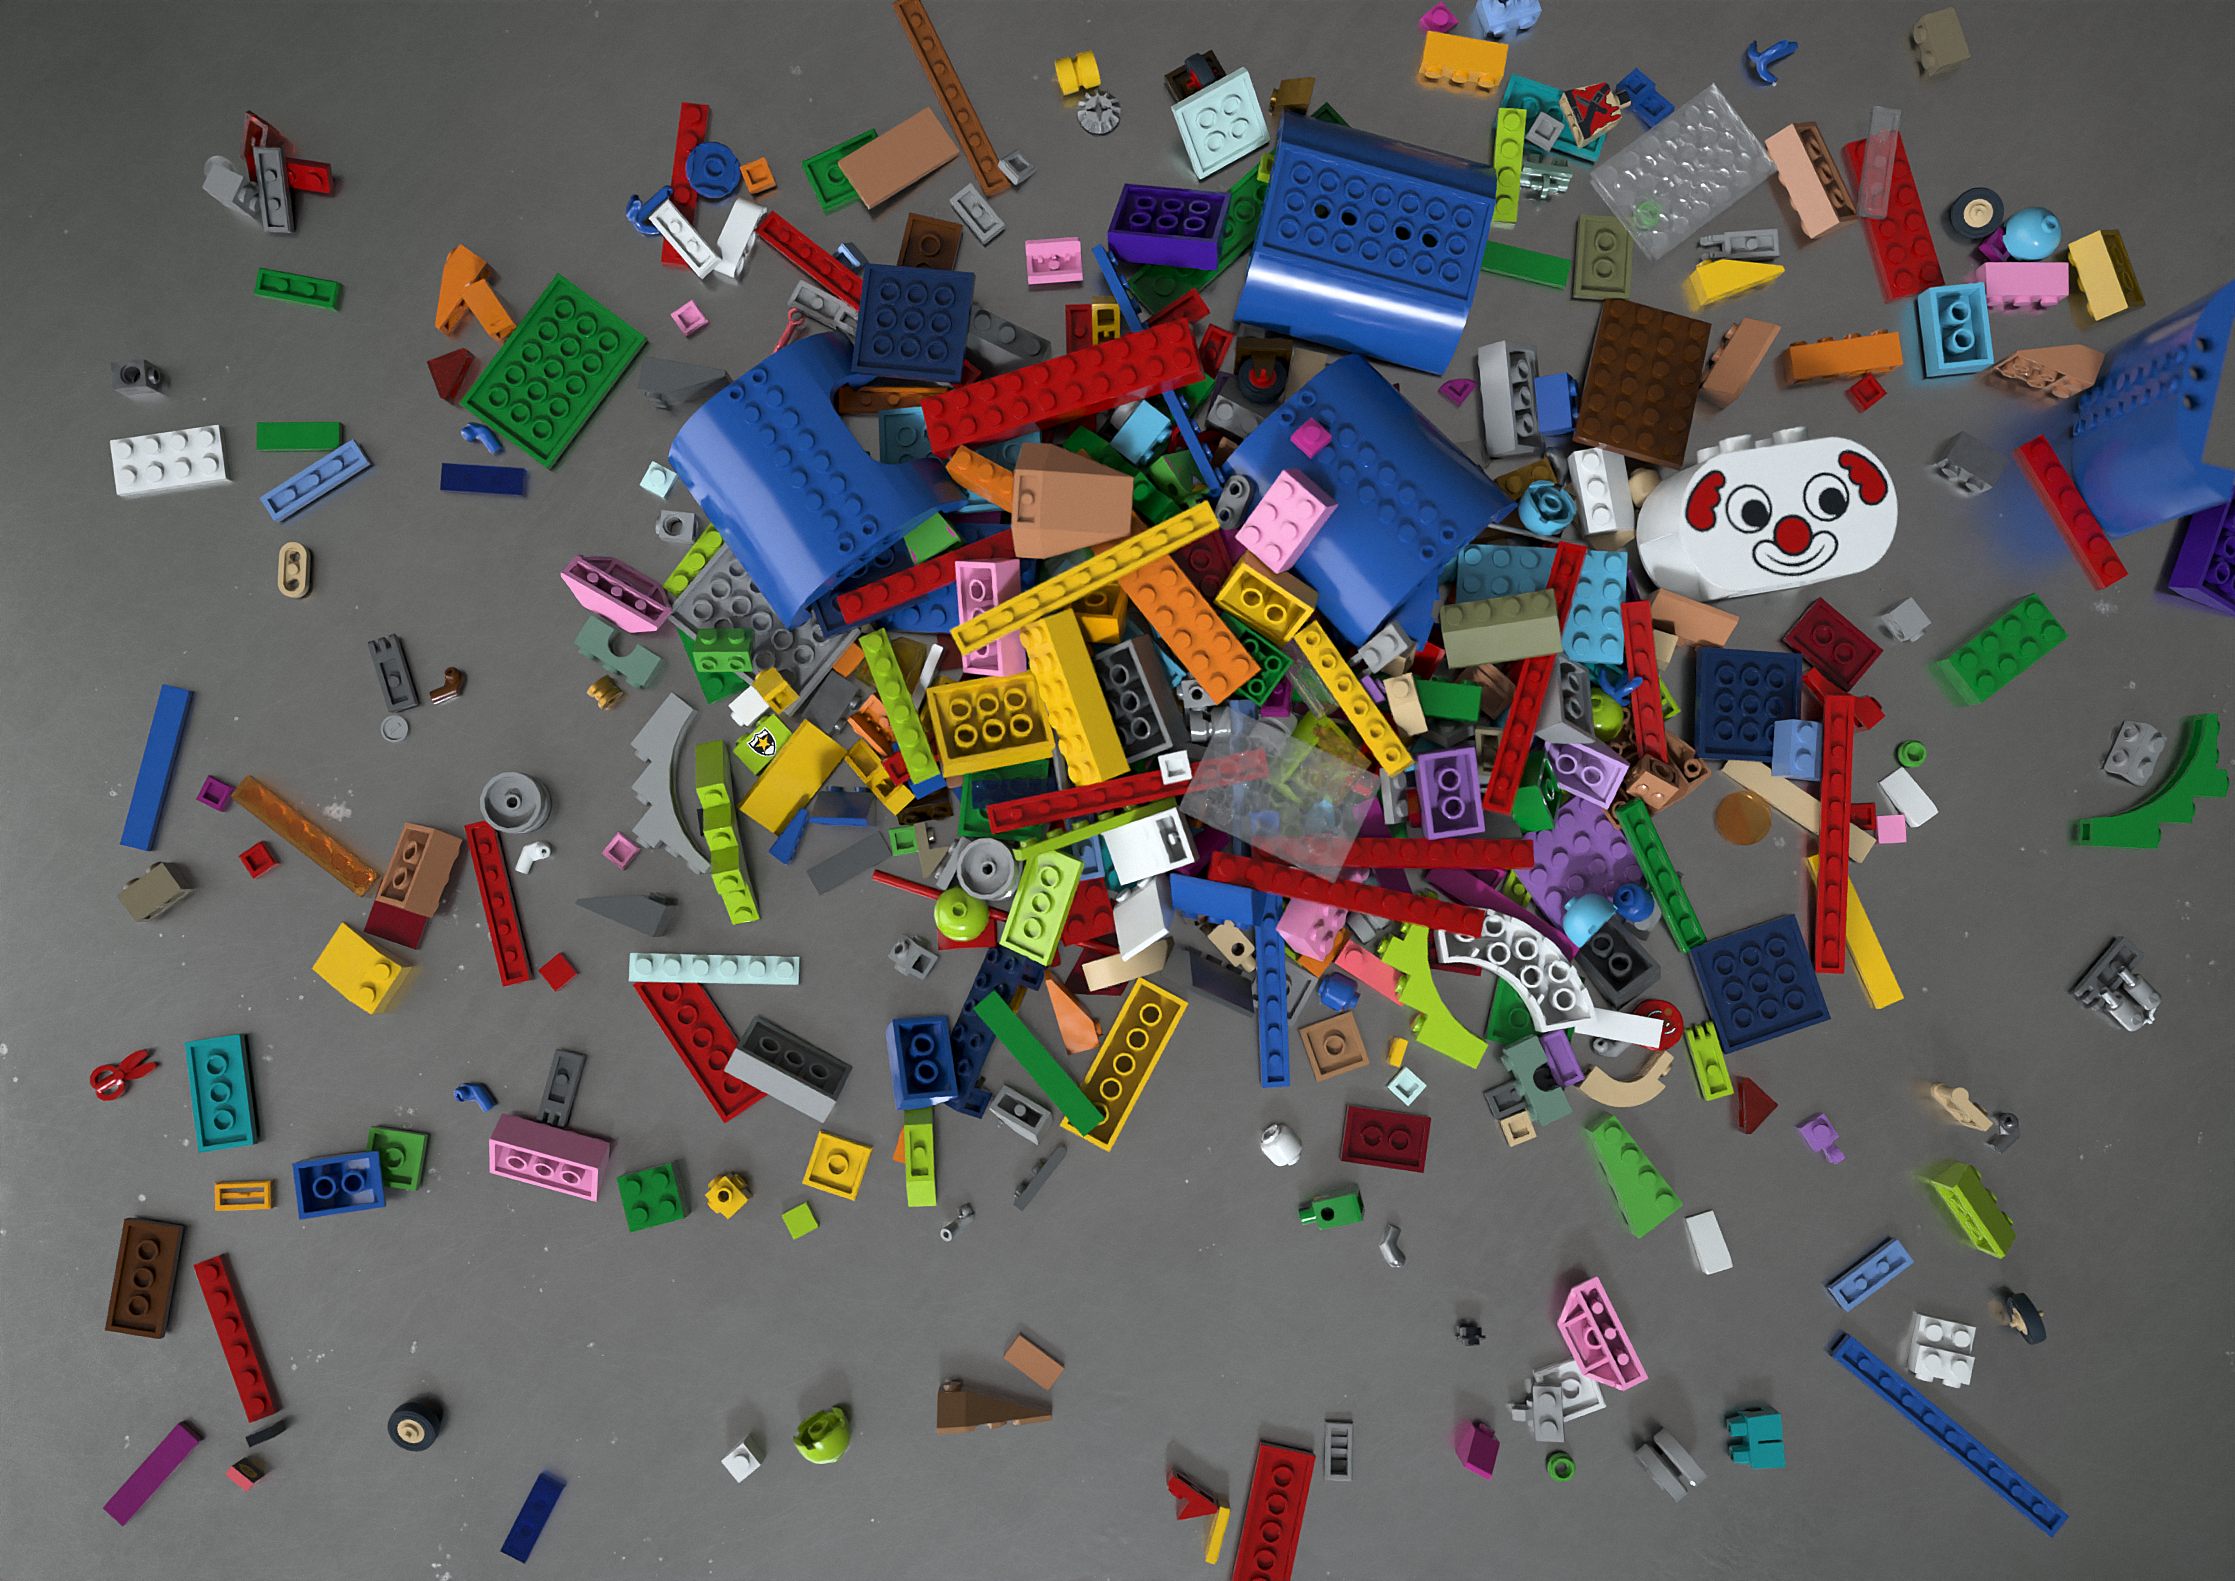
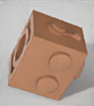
M1647 753L1627 773L1626 792L1635 798H1641L1643 802L1658 810L1679 790V771Z

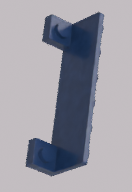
M998 942L997 947L989 948L950 1035L958 1097L942 1103L957 1112L982 1119L992 1093L974 1085L996 1035L973 1008L993 990L1001 996L1008 1006H1010L1019 984L1038 991L1044 979V970H1048L1049 966L1034 961Z

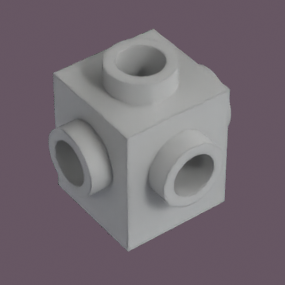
M1187 670V676L1181 679V683L1176 686L1178 700H1184V707L1191 708L1192 711H1201L1207 709L1209 705H1216L1190 671Z
M905 934L901 935L888 955L896 963L894 968L905 976L911 973L924 980L938 959V956L927 949L928 942L917 935L912 939Z

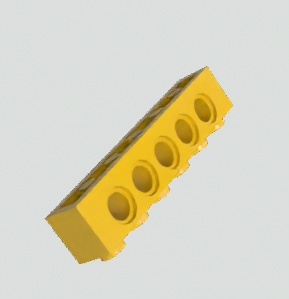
M1314 621L1294 635L1295 641L1387 774L1394 778L1416 763L1362 687L1356 675L1348 667L1346 661L1322 626L1317 621Z

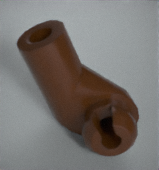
M449 667L445 670L446 680L443 687L429 692L434 704L459 694L464 677L462 672L456 667Z

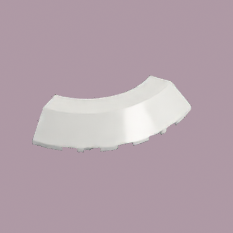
M1472 907L1485 910L1481 938L1476 939L1434 930L1438 962L1470 963L1488 969L1502 977L1523 999L1532 1017L1535 1031L1547 1032L1598 1023L1587 988L1583 985L1575 967L1570 964L1561 953V950L1552 941L1525 922L1491 909Z

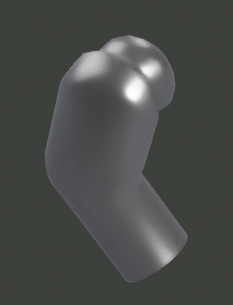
M2012 1113L2002 1115L1999 1122L2000 1136L1991 1144L1992 1148L1999 1154L2004 1153L2020 1136L2018 1118Z

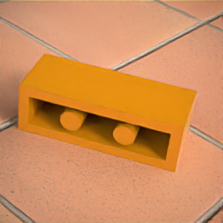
M1428 31L1423 44L1419 73H1424L1430 78H1440L1441 76L1452 78L1457 83L1476 82L1486 88L1499 86L1504 75L1509 45Z

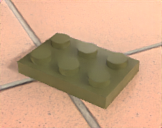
M1580 214L1578 217L1573 298L1605 300L1606 298L1630 299L1635 218Z

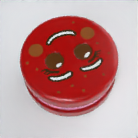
M1646 999L1639 1002L1630 1012L1633 1015L1664 1020L1659 1048L1645 1045L1639 1046L1653 1051H1664L1673 1047L1680 1040L1684 1029L1683 1018L1679 1010L1670 1002L1660 999Z

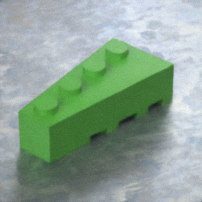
M1606 1112L1585 1128L1597 1157L1605 1170L1609 1184L1612 1186L1621 1211L1625 1215L1628 1227L1634 1236L1639 1239L1684 1205L1615 1115Z

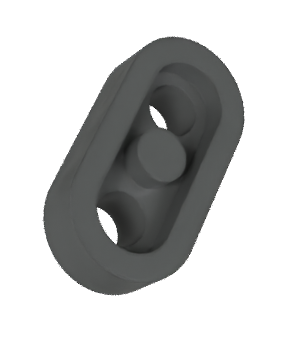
M1234 475L1227 480L1214 513L1220 528L1225 530L1236 529L1243 523L1255 492L1254 483L1248 476ZM1236 485L1239 486V493H1238V494L1235 493V486H1236ZM1226 511H1228L1229 513L1228 520H1226L1224 516Z

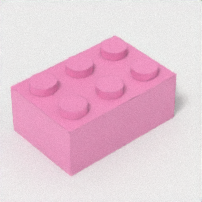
M1298 468L1283 470L1235 538L1276 574L1288 571L1339 504Z

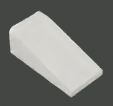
M1900 767L1879 782L1900 814L1905 815V821L1910 828L1920 826L1939 813L1934 803L1903 767Z
M1713 1210L1685 1218L1702 1272L1708 1275L1732 1268L1733 1263Z

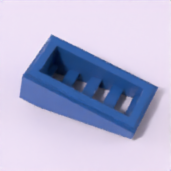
M805 808L799 810L769 849V853L785 865H789L792 861L811 812Z

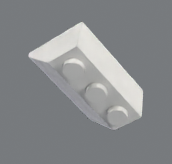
M1599 448L1574 451L1567 460L1573 492L1576 496L1575 503L1582 539L1637 529L1624 455Z

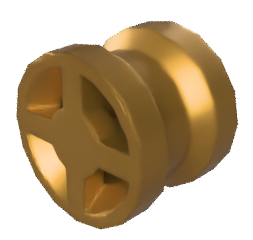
M606 675L596 681L588 689L587 693L590 697H595L598 700V706L603 710L615 703L621 697L623 691L619 687H615L612 684L611 677Z

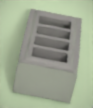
M1325 1422L1324 1480L1353 1481L1354 1423ZM1331 1431H1347V1437L1331 1436ZM1331 1442L1347 1443V1449L1331 1448ZM1331 1454L1347 1455V1459L1331 1460ZM1331 1466H1346V1472L1331 1471Z

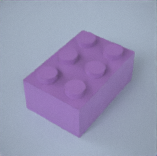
M1466 744L1412 752L1413 759L1416 762L1414 763L1423 836L1431 840L1485 832L1475 747Z

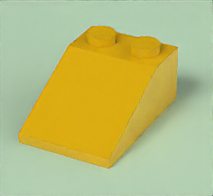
M342 922L312 969L349 1001L369 1014L374 1015L384 1012L413 966L347 923Z

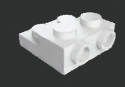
M1917 1313L1906 1368L1916 1373V1378L1924 1381L1933 1382V1378L1936 1377L1943 1379V1384L1955 1388H1960L1961 1383L1969 1385L1975 1357L1971 1356L1976 1327Z

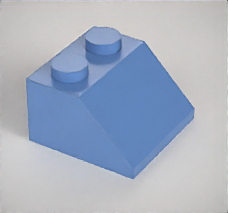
M1795 719L1775 721L1771 776L1821 782L1823 724Z

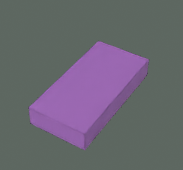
M1563 1029L1552 1030L1538 1037L1548 1058L1546 1063L1556 1085L1561 1086L1563 1089L1585 1079Z

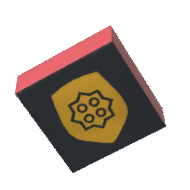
M244 1459L232 1465L226 1472V1476L245 1491L256 1486L264 1477L263 1474Z

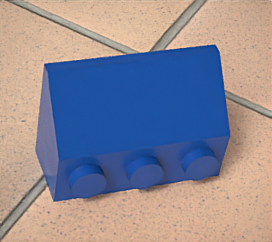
M1171 873L1170 884L1173 909L1182 911V917L1198 920L1199 914L1208 916L1207 922L1224 925L1225 920L1234 921L1235 928L1251 931L1252 925L1261 927L1267 899L1266 893Z
M947 1016L892 1019L885 1032L896 1110L926 1108L957 1098L958 1092Z

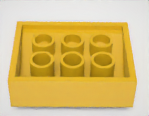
M1031 669L1008 676H990L926 688L943 778L1053 757L1052 750L1055 749V741L1045 703L1039 694L1040 687Z

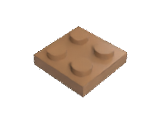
M1352 1011L1298 1029L1317 1082L1370 1064Z

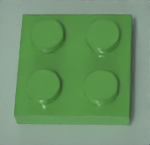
M378 1126L370 1127L366 1151L379 1150L384 1186L412 1191L419 1190L428 1134Z

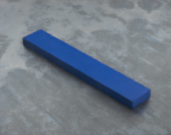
M162 684L120 845L151 851L193 691Z

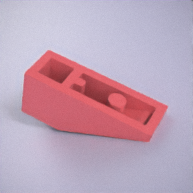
M1348 939L1332 960V963L1402 1007L1404 1003L1398 1001L1395 996L1397 992L1394 989L1401 976L1405 977V975Z

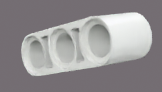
M743 196L738 197L714 248L715 253L722 260L714 270L734 279L739 276L757 238L755 231L765 220L767 214L766 206Z

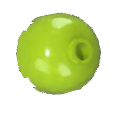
M1593 687L1590 690L1595 736L1605 743L1616 737L1622 729L1624 719L1623 707L1611 695L1605 693L1602 688Z
M961 886L947 889L939 896L934 906V920L937 928L944 936L954 941L966 942L977 938L989 922L990 909L987 901L969 895Z
M832 1407L833 1412L825 1415L824 1410L817 1411L798 1426L799 1434L797 1438L793 1436V1441L805 1459L815 1464L836 1462L843 1456V1453L850 1444L851 1428L843 1411L839 1408Z

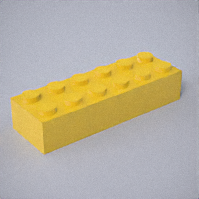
M1071 608L1020 628L1021 644L1026 648L1030 659V669L1036 676L1040 687V697L1047 706L1049 722L1056 729L1059 737V750L1065 756L1068 774L1075 787L1103 782L1130 771L1073 609Z
M1143 977L1137 978L1079 1087L1105 1119L1084 1137L1065 1115L1060 1122V1126L1110 1152L1182 1017L1188 1001Z

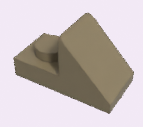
M1475 727L1478 775L1491 776L1504 728Z
M927 822L915 823L914 828L923 879L931 878L949 854L948 851L951 846L932 849L931 844L935 843L933 827H928Z

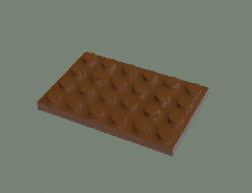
M1609 298L1603 300L1572 441L1679 471L1683 466L1712 324L1628 300Z

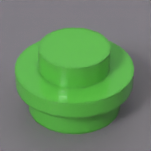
M1917 740L1905 741L1898 749L1900 762L1904 766L1911 768L1923 764L1927 756L1925 746Z

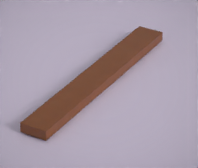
M897 0L893 2L892 5L986 198L1010 188L1011 184L1007 176L997 166L999 159L921 0Z

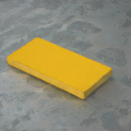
M804 719L737 807L779 837L799 810L806 806L848 751L807 719Z

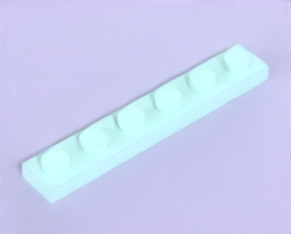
M630 953L629 982L798 985L799 957Z

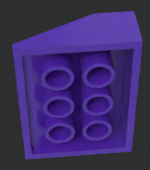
M1125 183L1107 232L1108 251L1112 250L1117 261L1217 270L1224 245L1232 193Z
M2233 485L2229 501L2194 512L2168 587L2183 597L2235 616V486Z

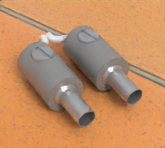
M2120 966L2116 972L2124 980V989L2145 1010H2150V1019L2144 1018L2123 995H2114L2107 987L2102 988L2099 994L2107 1001L2106 1009L2128 1031H2136L2145 1023L2151 1024L2155 1020L2153 1013L2161 1003L2162 997L2140 974H2131L2125 966Z

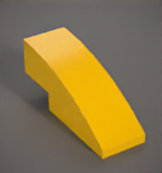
M862 737L847 750L848 752L843 757L844 760L895 816L916 797L904 783L897 787L894 785L880 763L882 761L881 757L873 751Z

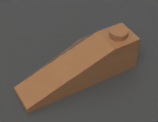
M960 1382L944 1383V1387H939L937 1393V1434L973 1432L975 1427L982 1424L991 1429L1001 1428L1010 1420L1015 1425L1052 1421V1408L969 1385H961Z

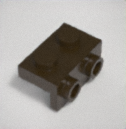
M907 781L903 782V783L909 788V790L913 793V791L911 790V788H910L908 782H907ZM945 786L918 800L915 797L897 814L899 824L914 825L918 822L942 820L953 816L949 788Z

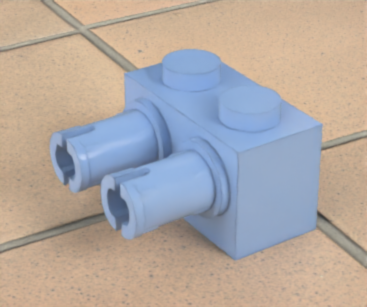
M1478 0L1475 6L1485 37L1491 35L1500 37L1507 34L1510 29L1520 27V29L1529 28L1536 23L1542 11L1538 0Z

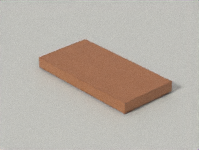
M927 107L839 160L838 166L870 210L959 155L960 151L934 113Z

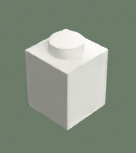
M752 686L728 705L733 710L730 714L731 717L741 727L745 724L747 727L752 728L763 716L772 710Z
M747 1435L726 1453L721 1462L737 1482L740 1483L762 1464L766 1456L753 1439Z

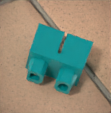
M1773 1407L1761 1408L1762 1411H1739L1740 1416L1726 1420L1728 1434L1731 1437L1742 1436L1741 1445L1729 1446L1730 1460L1733 1463L1747 1464L1752 1469L1786 1468L1784 1442L1780 1440L1783 1439L1781 1413Z

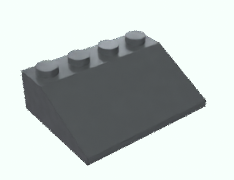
M972 304L965 359L982 372L983 376L978 382L1047 360L1052 350L1050 341ZM931 381L942 387L949 388L950 391L956 389L949 383Z
M1149 634L1128 640L1090 657L1128 764L1190 739Z

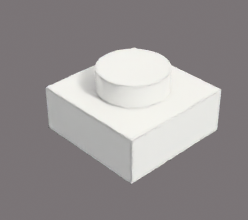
M1186 750L1158 756L1164 785L1192 779Z

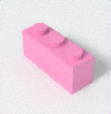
M1986 262L1975 270V283L1984 282L1987 306H1998L2004 304V302H2013L2014 306H2026L2031 304V302H2040L2041 306H2054L2069 295L2068 263Z

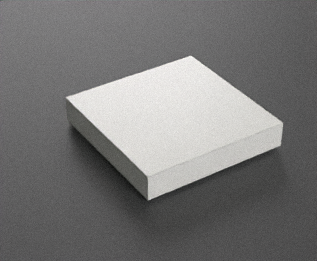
M1573 1356L1533 1371L1537 1383L1562 1384L1564 1422L1606 1407L1598 1382L1581 1374Z

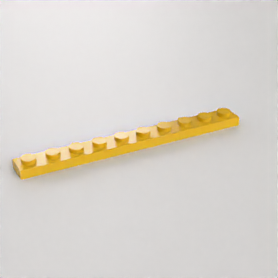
M1206 500L951 629L950 632L963 657L1220 528V524Z

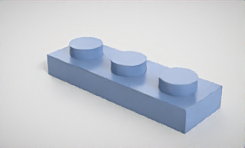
M1893 1238L1827 1288L1842 1308L1849 1312L1913 1264L1914 1261L1898 1239Z

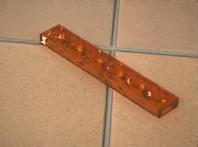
M247 775L230 796L360 898H364L381 877L375 870L252 775Z

